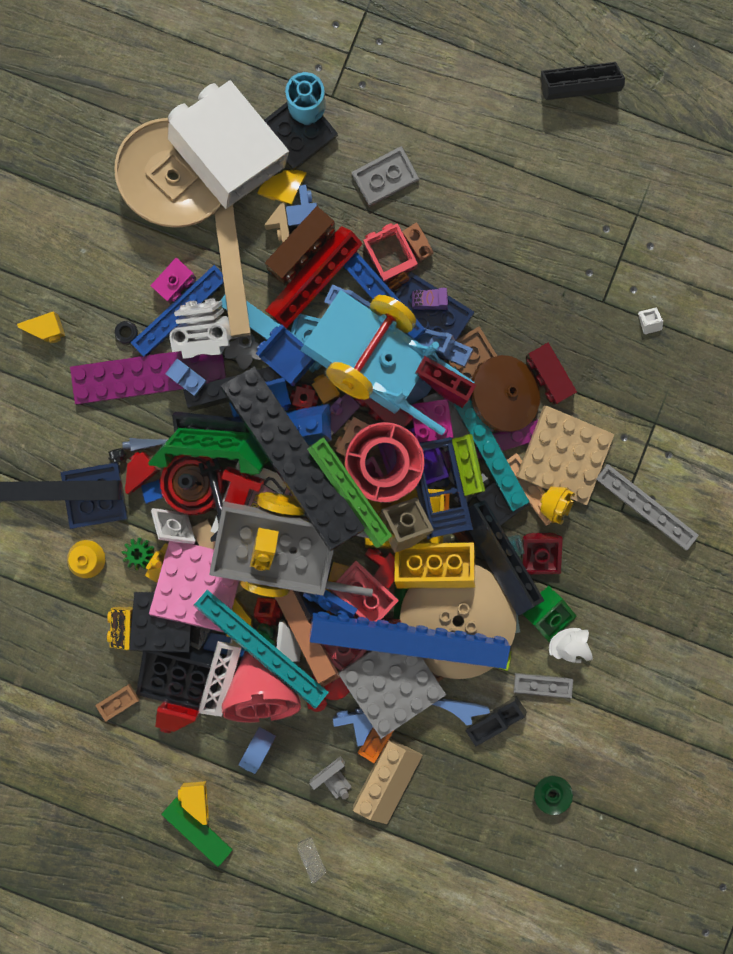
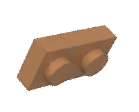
M128 684L95 706L106 722L138 702L139 698L131 685Z

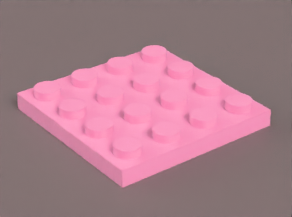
M169 541L149 615L224 632L193 605L206 590H209L232 610L239 580L209 575L214 549Z

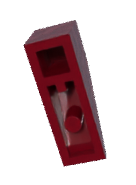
M424 356L415 372L416 375L445 399L461 408L468 402L476 387V384Z

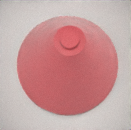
M245 650L221 708L223 717L228 720L253 723L260 722L259 718L271 717V721L290 717L300 711L301 701L296 692Z

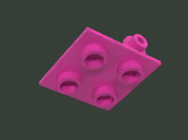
M447 399L411 405L446 429L441 436L414 417L415 436L418 442L449 437L454 438Z

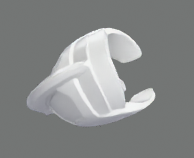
M568 628L558 632L550 641V656L553 655L557 659L563 658L573 663H581V659H576V656H581L586 661L593 660L591 650L587 644L588 630Z

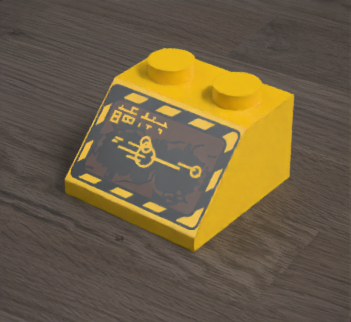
M113 607L108 612L110 631L107 633V642H110L111 648L129 650L133 607Z

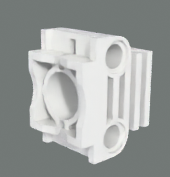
M207 299L205 303L197 304V301H189L174 312L175 316L181 317L176 320V324L180 325L170 333L172 352L182 351L183 358H192L199 354L219 355L223 352L224 348L230 346L229 340L234 338L231 337L229 317L219 316L224 310L223 308L217 309L223 305L222 301Z

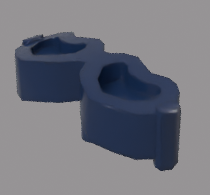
M444 478L435 483H429L427 488L448 487L450 480Z

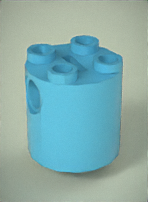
M308 72L297 73L291 77L285 90L289 113L299 123L310 125L319 120L326 109L323 83L319 77Z

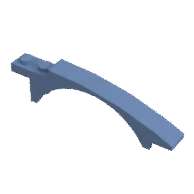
M333 284L324 301L326 304L331 305L339 291L342 290L370 309L368 301L353 291L344 290ZM426 329L427 331L416 340L421 345L427 347L433 342H438L439 347L435 351L437 356L466 368L474 351L473 348L456 342L452 334Z
M441 698L432 704L455 714L466 725H472L471 717L490 713L487 706L466 701ZM357 708L355 712L348 713L347 710L336 713V716H333L334 727L353 723L357 746L364 745L373 726L361 708Z

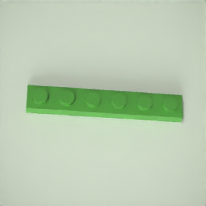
M321 438L307 450L335 490L347 501L364 526V531L376 548L382 546L392 534L325 438Z

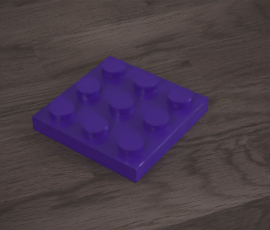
M408 429L415 436V429ZM379 443L378 446L389 474L396 465V451L390 443ZM441 448L423 451L424 474L427 484L450 477Z

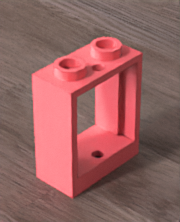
M390 223L384 226L382 231L378 233L371 232L365 236L366 239L363 240V245L379 277L385 284L394 277L396 278L401 272L408 273L417 268L418 263L398 223L394 225ZM395 234L408 261L383 272L371 245Z

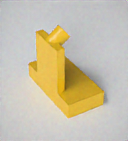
M165 543L160 551L155 552L146 566L148 571L145 576L158 583L168 543Z

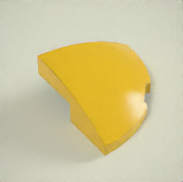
M285 170L265 181L257 194L292 206L299 191V186L303 184L307 173L299 170Z

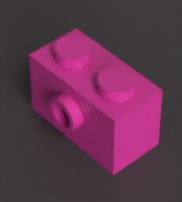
M175 258L150 286L171 304L182 295L181 292L185 288L188 289L192 286L196 276L179 259Z

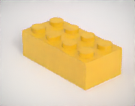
M474 543L415 544L413 547L396 552L395 584L397 589L475 588Z

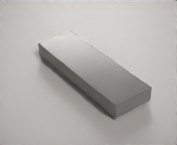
M515 673L513 692L572 699L573 679Z

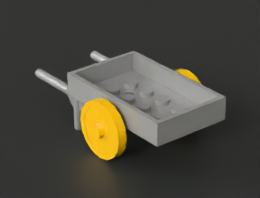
M274 492L260 493L257 498V504L264 509L223 501L209 575L239 580L245 590L268 597H283L289 593V590L324 596L325 589L372 597L373 589L327 581L334 550L329 551L307 517L298 516L305 513L293 496ZM258 528L279 531L276 551L270 570L260 571L250 567ZM365 531L356 535L359 537L369 538ZM291 547L297 548L295 551L290 550Z

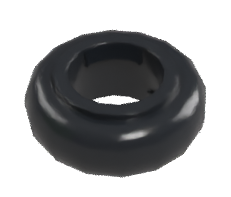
M122 321L115 327V338L122 344H130L138 336V329L131 321ZM125 327L131 329V335L127 338L121 336V331Z

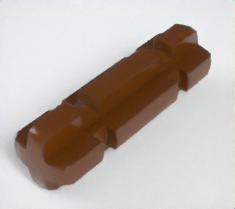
M401 272L396 278L394 277L387 282L386 285L394 292L402 284L408 282L410 278L406 272Z

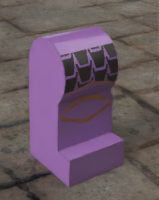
M447 288L413 291L412 308L419 310H448Z

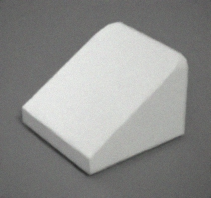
M657 307L638 312L644 334L662 330L663 320Z

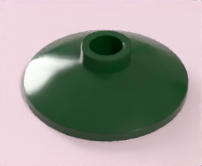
M547 776L536 785L534 800L538 808L544 813L558 815L570 807L573 800V791L570 784L562 777ZM552 790L556 792L553 797L549 796V792Z

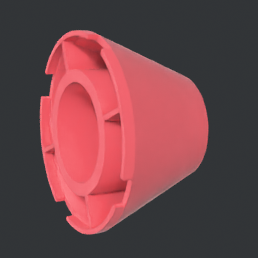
M375 423L363 428L353 437L346 451L345 468L367 499L377 502H392L410 493L417 486L424 470V454L418 440L408 429L395 423ZM379 443H390L397 455L395 467L389 474L383 477L370 476L365 467L367 453L373 446Z

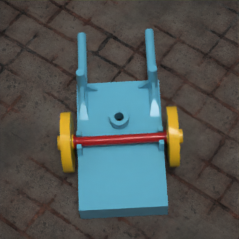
M340 290L300 350L326 367V374L329 380L341 391L357 399L365 400L370 397L394 414L401 408L441 436L446 429L411 406L406 400L420 378L415 372L422 359L426 356L475 383L438 358L435 353L439 347L438 342H433L427 347L405 334L411 332L416 325L415 315L402 302L386 295L375 296L370 303V309H368Z

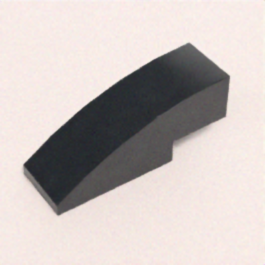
M516 696L476 721L465 731L476 747L507 730L510 725L525 718L527 711Z

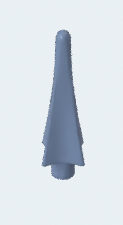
M129 438L130 441L122 442L123 450L131 449L134 452L163 445L168 439Z

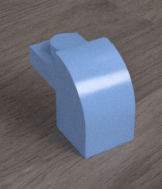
M306 185L299 186L301 205L286 207L290 230L296 229L317 206L316 203H309L312 202L311 190L307 191Z
M178 359L174 361L165 373L195 397L207 382Z
M259 727L239 766L256 774L276 736Z

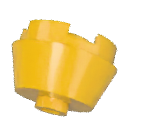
M550 487L541 498L540 512L552 523L563 524L564 520H562V517L569 515L574 503L571 497L575 496V492L570 491L567 487Z
M82 540L70 548L67 555V564L74 575L80 578H92L102 571L105 565V553L96 542Z

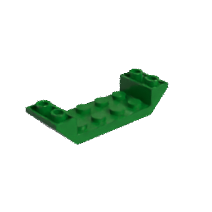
M178 428L161 446L148 464L149 466L164 468L178 455L220 457L230 460L239 459L241 473L256 475L261 473L269 460L251 433Z

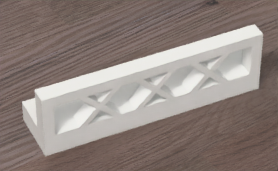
M232 638L230 643L219 641L217 643L198 710L201 714L222 717L221 706L232 682L241 651V646ZM221 648L228 649L227 656L224 659L220 656ZM223 665L221 675L217 676L215 669ZM218 682L217 691L212 693L210 686ZM214 700L213 709L204 708L208 701Z

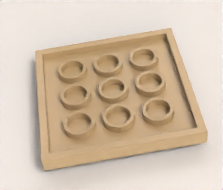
M544 406L516 477L547 490L552 486L567 487L570 491L575 492V496H572L571 500L587 505L597 481L596 478L601 471L615 434L549 406Z

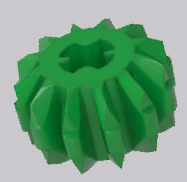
M138 538L137 542L135 539H130L131 545L127 543L124 545L128 551H122L123 555H127L123 562L130 561L127 567L131 568L134 565L135 570H139L140 566L146 569V563L148 564L151 560L149 557L154 555V553H150L154 546L147 547L150 542L149 540L143 543L142 538ZM138 549L139 552L142 553V556L139 557V559L138 556L135 555V551H138Z

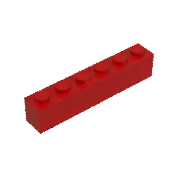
M341 226L265 311L278 324H282L287 329L363 243L351 230Z

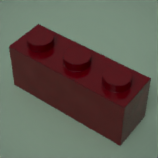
M549 342L526 355V363L531 370L534 369L537 374L535 378L538 384L545 388V396L550 403L553 402L556 405L577 393Z

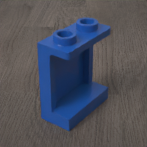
M282 324L279 327L276 326L270 332L268 340L261 342L257 347L256 355L293 387L315 363L314 359L300 351L304 344Z

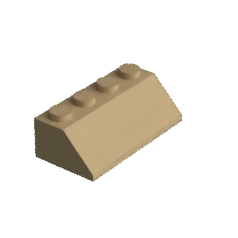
M389 738L353 805V811L369 820L388 824L423 755Z

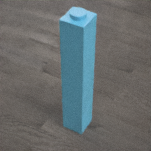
M224 295L220 300L223 304L221 307L228 312L226 295ZM246 301L250 328L268 340L270 332L276 326L279 327L280 324ZM295 336V337H296L298 340H300L303 344L305 343V342L302 341L300 338H298L297 336ZM315 361L309 368V371L313 373L315 370H319L322 365Z

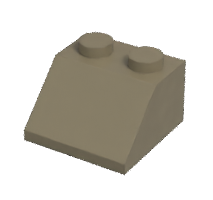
M417 497L381 510L379 517L392 534L388 541L394 553L413 547L434 531Z

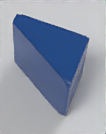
M160 479L141 486L146 504L164 498L161 494Z

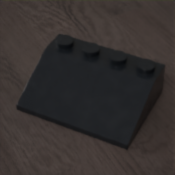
M190 646V653L143 652L136 695L199 710L215 652ZM222 665L215 669L217 676L221 674ZM218 682L210 686L212 693L216 692ZM214 700L208 701L204 708L212 709Z

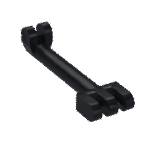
M214 458L215 466H212L210 460L206 461V469L203 462L198 464L202 477L208 476L219 523L223 501L215 473L221 472L218 458Z

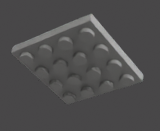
M369 651L338 672L381 739L446 695L422 657Z

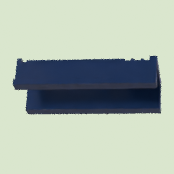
M452 438L420 443L423 451L446 447L455 488L429 494L423 470L422 477L416 486L418 500L434 529L427 536V539L473 530ZM456 492L459 508L433 513L430 497L448 493L454 494Z

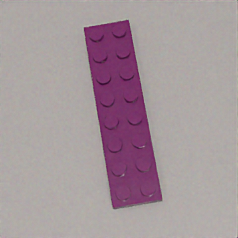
M182 351L145 357L71 366L70 371L75 404L80 405L183 390L185 388L165 374L176 359L207 381L206 383L226 378L223 352L219 355L199 354L192 358H183Z

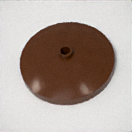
M507 355L492 357L477 367L471 378L475 382L476 387L470 399L479 419L489 428L506 433L523 429L529 425L535 418L540 404L539 386L529 367L519 359Z

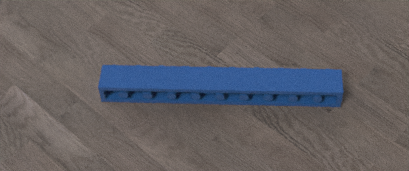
M327 612L313 613L309 635L311 643L506 669L510 652L508 641L501 636H494L492 638L486 637V635L481 633L470 635L464 631L448 632L443 628H436L434 630L428 629V627L423 625L412 627L401 622L390 624L385 620H377L376 622L369 621V619L364 617L354 619L343 614L332 616Z

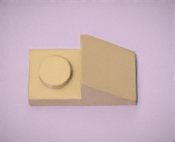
M284 203L278 206L264 225L266 230L280 228L277 229L278 240L282 242L290 235Z

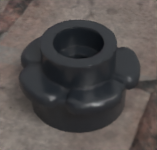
M123 448L108 451V460H112L113 463L123 461L124 456H126Z

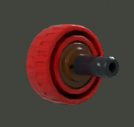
M178 455L162 470L160 477L161 494L171 508L186 515H200L216 507L208 476L202 477L198 464L203 462L206 469V461L210 460L212 466H215L214 458ZM220 466L221 472L215 474L222 497L225 493L226 481L221 479L223 469Z

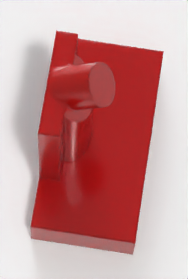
M228 466L221 478L231 482L224 502L245 505L249 490L252 489L259 492L263 487L265 479L249 475L248 473H241L240 470Z

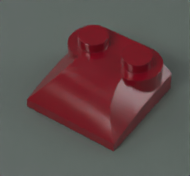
M529 533L523 536L522 563L529 574H561L562 536L555 533Z

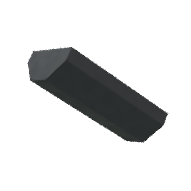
M616 62L541 71L542 90L546 100L620 92L625 86V77Z

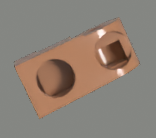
M417 222L402 231L408 245L420 262L434 254Z

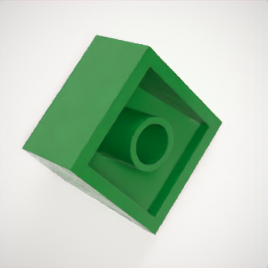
M548 586L540 592L544 602L526 611L523 615L550 643L551 639L577 616L563 598Z

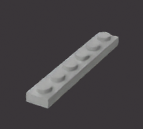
M606 464L597 476V482L684 550H688L699 536L609 464Z

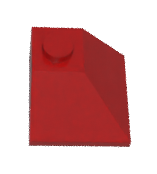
M163 702L157 709L155 727L160 728V731L164 733L175 732L194 722L201 713L198 710Z

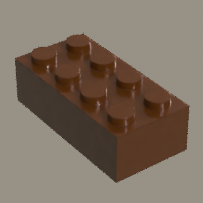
M316 206L265 262L267 270L284 286L290 283L296 277V273L306 266L311 256L315 255L322 248V244L334 235V220Z

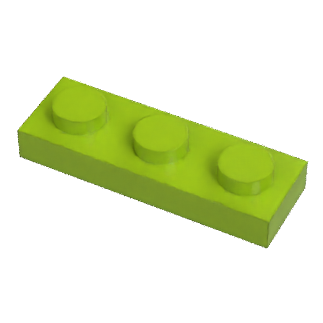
M472 434L452 439L464 495L468 496L484 492L485 488Z

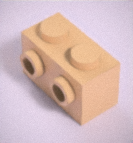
M353 417L352 421L348 419L343 428L346 431L343 438L339 436L334 445L337 447L336 452L345 456L353 437L369 425Z

